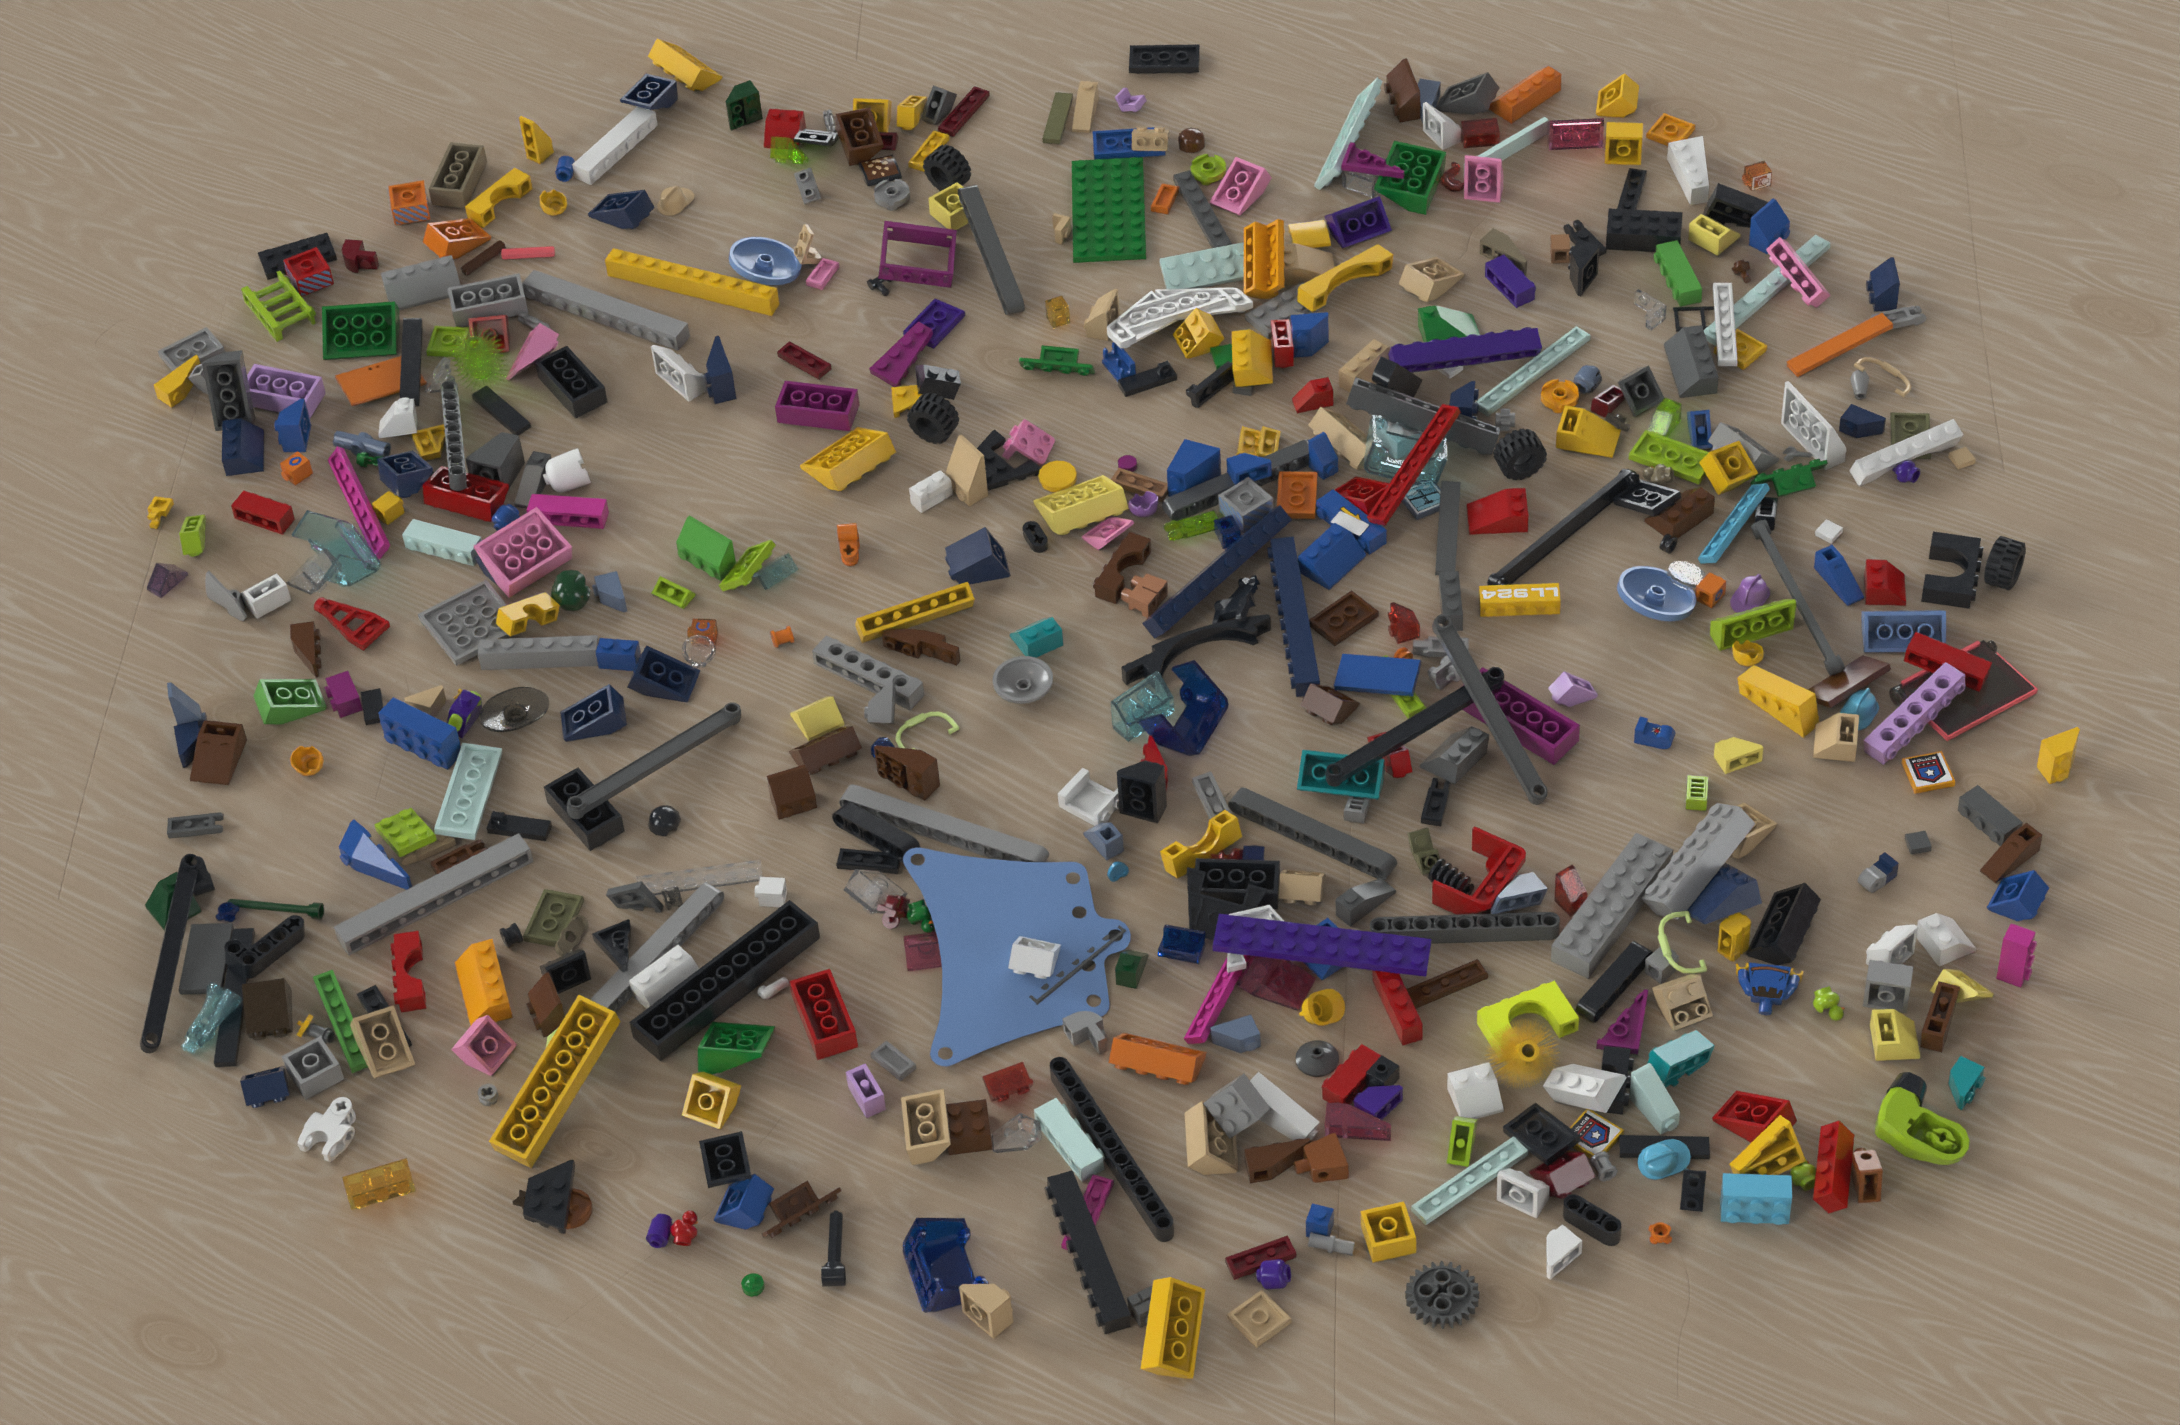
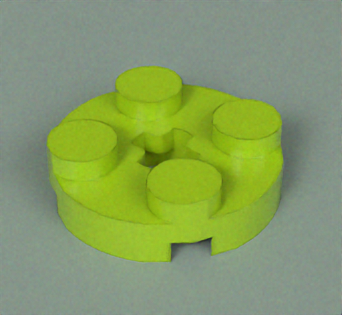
M1209 154L1199 155L1192 161L1190 166L1191 173L1195 180L1201 182L1202 185L1208 186L1224 178L1226 162L1218 155H1214V157H1209Z

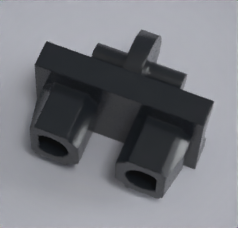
M1684 1169L1680 1210L1703 1212L1706 1171Z

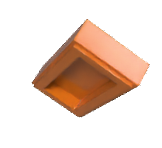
M1162 183L1151 205V212L1168 215L1179 193V186Z

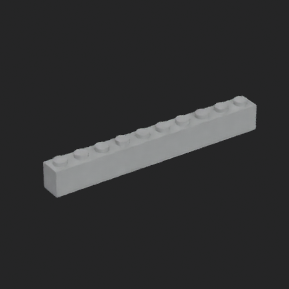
M533 270L522 282L524 295L529 299L650 340L668 348L679 350L690 337L688 323L536 270Z
M519 833L489 847L487 850L334 926L337 939L349 956L532 863L531 850Z

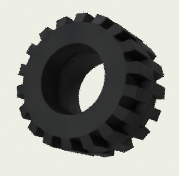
M940 145L923 162V169L928 177L927 179L939 191L946 189L956 182L963 186L970 180L971 168L968 165V161L960 151L952 146Z
M934 393L922 394L909 410L907 422L919 438L929 443L942 444L947 441L959 424V414L955 410L956 408L948 400H945L944 397Z
M1519 429L1518 431H1512L1510 434L1507 433L1504 438L1499 440V443L1495 446L1496 449L1493 451L1494 459L1504 476L1513 480H1523L1526 477H1531L1532 474H1536L1544 466L1543 463L1547 460L1546 449L1537 434L1530 429Z
M2000 536L1995 541L1985 567L1984 580L1986 584L2005 590L2013 588L2024 563L2026 554L2025 543L2004 536Z

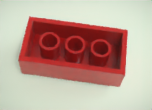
M830 969L789 981L792 998L817 1060L858 1048L855 1028Z

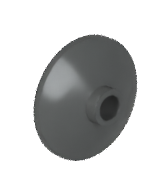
M1315 1040L1307 1042L1296 1053L1297 1067L1304 1074L1313 1077L1326 1076L1332 1073L1339 1063L1338 1051L1333 1045L1325 1041Z

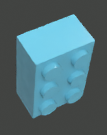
M1723 1173L1720 1196L1721 1222L1789 1224L1792 1204L1791 1176Z

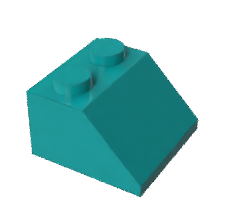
M1053 617L1043 618L1010 633L1011 639L1024 656L1037 658L1064 645L1062 628Z

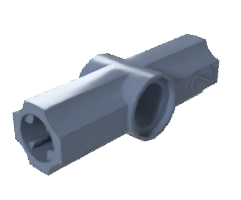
M336 431L334 434L333 445L351 450L355 456L361 452H368L369 455L375 457L390 455V443L375 440L368 433L361 432L359 435Z

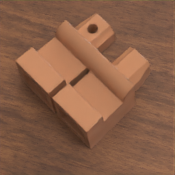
M1147 573L1143 578L1135 575L1131 580V588L1133 590L1124 588L1121 592V600L1129 604V610L1135 608L1142 611V616L1149 618L1168 595L1167 581Z

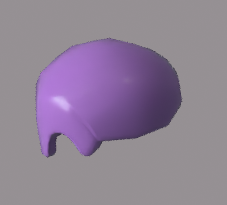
M1146 491L1143 496H1138L1136 493L1129 500L1128 508L1135 516L1150 517L1157 510L1159 497L1150 491Z

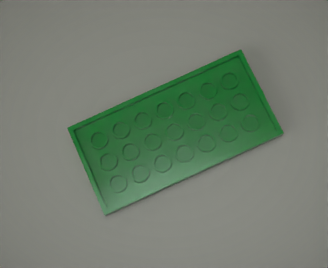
M1143 157L1072 161L1073 263L1146 259Z

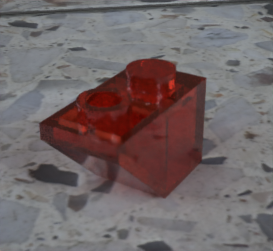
M1395 602L1390 603V612H1388L1390 621L1388 631L1390 636L1395 638L1397 644L1420 638V623L1413 610Z

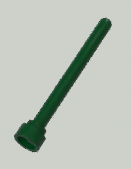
M229 899L227 902L230 907L307 914L312 919L321 920L324 915V904L313 902L308 906Z

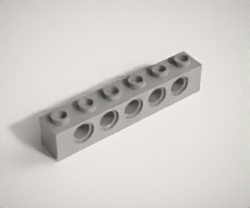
M826 635L812 650L815 665L875 694L889 682L895 683V704L910 711L924 696L923 682L918 678H913L885 662H880L870 655L856 650L854 647L841 643L837 639Z

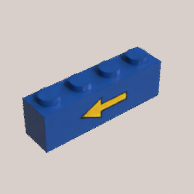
M1334 489L1316 500L1317 516L1330 524V526L1333 525L1331 523L1332 519L1340 511L1369 524L1360 536L1352 533L1367 554H1372L1387 543V530L1379 524L1370 523L1367 519V514Z

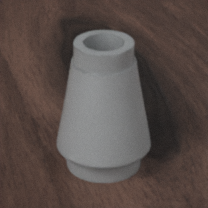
M1857 370L1852 373L1850 381L1855 398L1862 400L1866 398L1869 376L1867 372Z

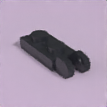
M1580 220L1573 221L1577 232L1569 224L1564 225L1565 233L1569 234L1570 240L1575 245L1579 240L1598 246L1599 256L1607 253V248L1591 232L1584 228Z
M1438 778L1432 779L1421 815V824L1442 826L1451 782L1446 780L1443 789H1438Z

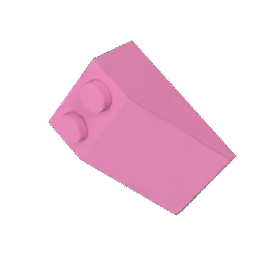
M1465 155L1464 199L1500 203L1504 176L1502 159Z
M1235 157L1209 203L1240 216L1264 193L1272 177L1265 168Z
M539 323L527 336L505 379L509 381L533 365L535 361L554 351L559 342L556 340L559 334Z

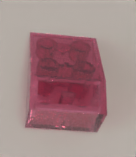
M1251 956L1246 969L1243 970L1236 985L1254 997L1299 1011L1316 978L1290 960Z

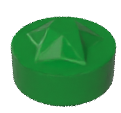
M756 1273L746 1275L741 1282L743 1292L751 1297L760 1295L765 1287L762 1276Z

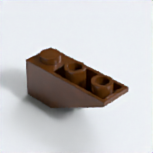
M314 621L290 624V638L294 652L316 678L319 677V669H322L321 659L318 657L321 654V646L318 643V640H321L319 628L316 629Z
M2025 823L2008 837L1980 869V872L1994 883L1999 882L2040 851L2042 834L2028 823Z
M1310 1138L1244 1149L1245 1165L1250 1184L1272 1180L1293 1166L1294 1161L1303 1159V1147L1310 1143Z

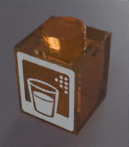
M1765 161L1744 166L1743 183L1751 191L1771 186L1772 171Z

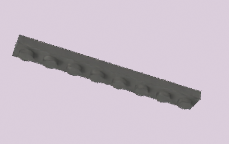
M1191 171L1174 174L1173 180L1176 186H1179L1180 193L1210 246L1216 248L1232 245Z

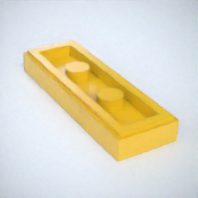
M933 130L908 162L909 168L924 172L923 162L925 158L940 145L947 144L950 140L949 135Z

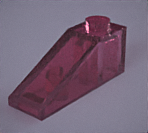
M1339 1102L1326 1104L1325 1136L1336 1133L1337 1138L1391 1141V1124L1350 1104Z

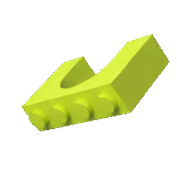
M1555 980L1541 984L1539 987L1529 991H1523L1511 998H1505L1496 1004L1485 1006L1477 1011V1025L1491 1047H1495L1492 1046L1493 1039L1498 1042L1495 1039L1497 1038L1496 1035L1501 1038L1500 1032L1503 1034V1032L1506 1033L1505 1030H1509V1027L1511 1029V1020L1525 1013H1533L1544 1017L1558 1038L1574 1033L1579 1028V1017Z

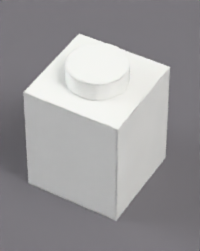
M760 877L759 885L755 886V898H758L759 906L781 907L785 904L787 895L785 878Z

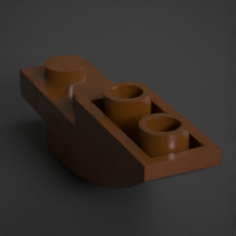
M892 629L882 632L883 646L889 650H894L917 659L921 654H925L928 657H933L956 666L961 661L959 647L946 643L945 635L918 629Z

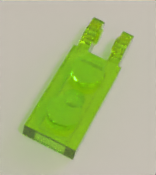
M1214 510L1178 521L1172 520L1164 525V530L1168 532L1167 536L1172 541L1190 538L1221 528V523Z

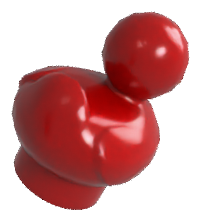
M686 1211L682 1216V1220H676L670 1227V1232L674 1237V1244L691 1246L692 1240L698 1233V1230L693 1226L698 1223L697 1215L694 1211Z

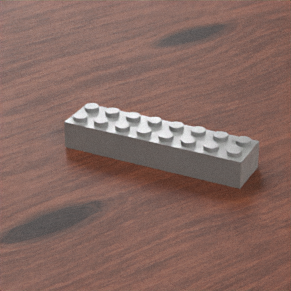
M1636 833L1552 944L1551 961L1589 979L1645 903L1641 897L1645 894L1647 887L1657 879L1659 872L1669 864L1673 856V849Z

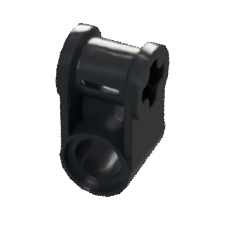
M197 856L199 858V869L194 888L195 897L215 890L210 873H208L205 862L200 856Z

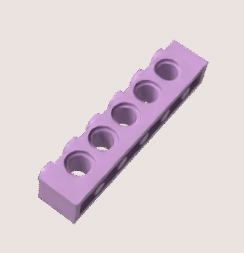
M1945 662L1864 739L1865 753L1883 765L1888 760H1892L1902 747L1909 744L1911 738L1916 733H1920L1930 720L1936 718L1942 708L1947 707L1957 694H1961L1966 686L1965 674Z

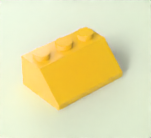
M1251 329L1231 331L1235 386L1243 387L1273 383L1271 340Z

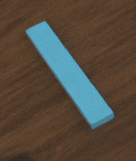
M1767 483L1753 484L1749 487L1698 557L1700 564L1716 563L1770 490Z

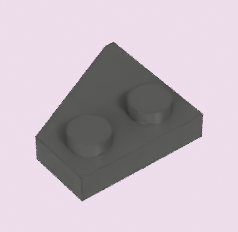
M642 881L610 888L606 894L613 904L621 909L643 911L644 907L654 908L656 913H661L664 907Z

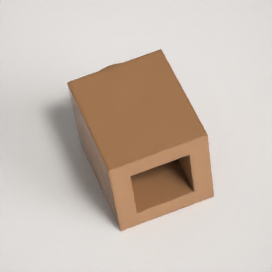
M1569 234L1551 235V263H1570Z

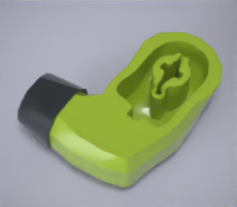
M1911 1072L1899 1073L1888 1088L1886 1096L1882 1101L1875 1123V1135L1902 1155L1915 1160L1938 1165H1950L1959 1162L1969 1149L1970 1140L1966 1130L1959 1123L1943 1118L1922 1107L1927 1085L1921 1077Z

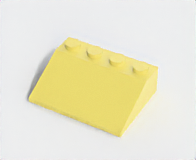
M1104 475L1033 500L1050 529L1058 535H1066L1075 528H1085L1092 522L1104 521L1105 517L1111 515H1121L1123 511L1129 509L1123 487Z

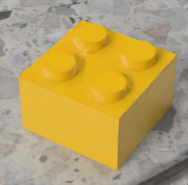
M1607 122L1605 164L1641 165L1643 123Z
M1404 1201L1360 1211L1361 1229L1372 1263L1416 1253V1235Z

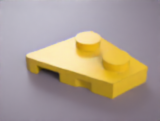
M917 385L891 387L894 418L900 417V412L907 409L910 410L922 395L918 394Z
M444 424L417 430V433L411 434L422 459L427 461L441 457L445 442Z

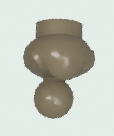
M1658 464L1655 468L1653 466L1646 467L1643 470V477L1646 480H1651V483L1666 486L1667 483H1673L1674 471L1672 467Z

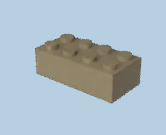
M450 142L429 187L432 205L465 208L487 164L483 145Z

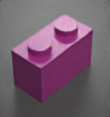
M348 671L325 678L327 686L324 689L327 697L332 698L330 704L333 712L337 711L339 717L342 718L363 711L360 697Z

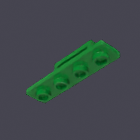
M1042 345L1040 359L1019 357L1021 367L1026 370H1034V368L1045 372L1056 370L1063 374L1076 372L1083 376H1088L1095 372L1093 365L1078 363L1079 349Z
M1815 459L1810 461L1808 465L1803 466L1800 463L1791 466V469L1784 470V468L1774 470L1773 474L1766 475V473H1761L1754 476L1755 479L1750 484H1763L1773 481L1778 497L1813 489L1816 487L1812 471L1824 468L1828 462L1827 460Z

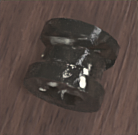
M678 886L673 887L669 891L666 889L661 890L667 911L671 910L674 906L680 907L683 904Z

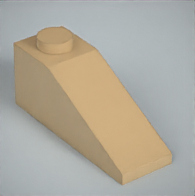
M1080 81L1072 132L1090 133L1099 100L1098 82Z

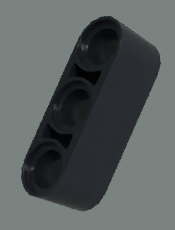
M1571 1194L1565 1197L1563 1218L1566 1222L1607 1246H1615L1620 1242L1621 1222L1618 1218L1579 1195Z

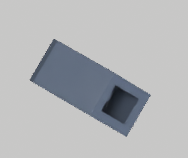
M1111 822L1099 823L1083 832V835L1106 861L1124 851L1123 835Z

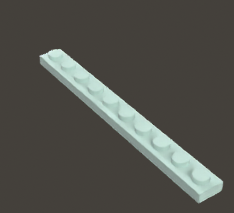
M1814 235L1796 253L1809 267L1830 248V242ZM1779 266L1734 304L1735 329L1791 282L1789 278L1786 279L1781 274ZM1714 321L1704 330L1707 341L1716 346Z

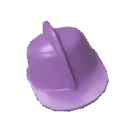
M1761 574L1748 576L1742 580L1730 600L1731 607L1735 612H1743L1754 607L1763 606L1769 598L1770 589L1766 586Z

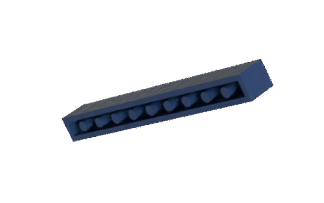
M1281 505L1270 510L1142 624L1154 639L1164 634L1291 522L1292 519Z
M1294 536L1270 539V547H1267L1268 559H1272L1270 561V572L1275 574L1272 575L1273 587H1277V590H1275V600L1280 602V604H1277L1278 616H1282L1280 619V629L1285 631V633H1282L1283 645H1287L1285 657L1286 660L1290 659V662H1287L1288 674L1293 676L1290 677L1291 689H1295L1296 697L1305 696L1310 684H1320Z

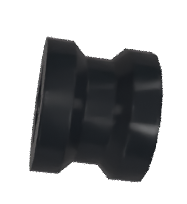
M516 923L511 924L507 929H499L501 938L507 948L512 947L516 942H523L522 934Z

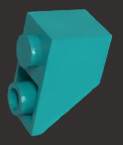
M1963 1056L1959 1057L1950 1070L1948 1082L1957 1108L1960 1110L1967 1103L1970 1104L1972 1102L1975 1090L1977 1088L1981 1089L1986 1078L1983 1076L1984 1066Z

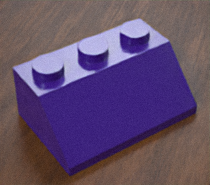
M1380 196L1324 216L1330 234L1342 249L1392 231Z

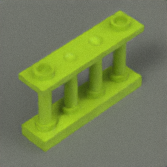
M281 271L277 272L279 282L257 292L251 291L248 286L241 288L244 302L276 342L283 339L281 332L283 328L307 318L312 325L316 324L314 308L304 301L292 286L289 277L284 276ZM281 288L285 291L265 302L259 301V298ZM289 298L293 300L292 303L273 312L267 310V308ZM297 308L302 311L281 322L275 320V318Z

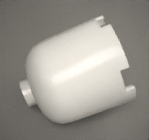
M578 448L553 457L546 463V474H543L546 485L550 484L556 492L570 491L591 483L588 472L585 468L582 469L581 467L584 461Z

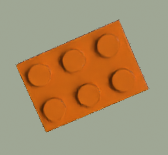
M1279 471L1277 506L1281 505L1291 519H1315L1317 472Z

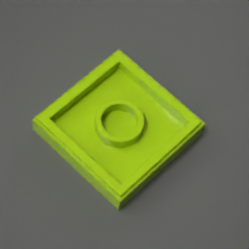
M434 326L426 350L427 356L463 358L470 338L469 328Z

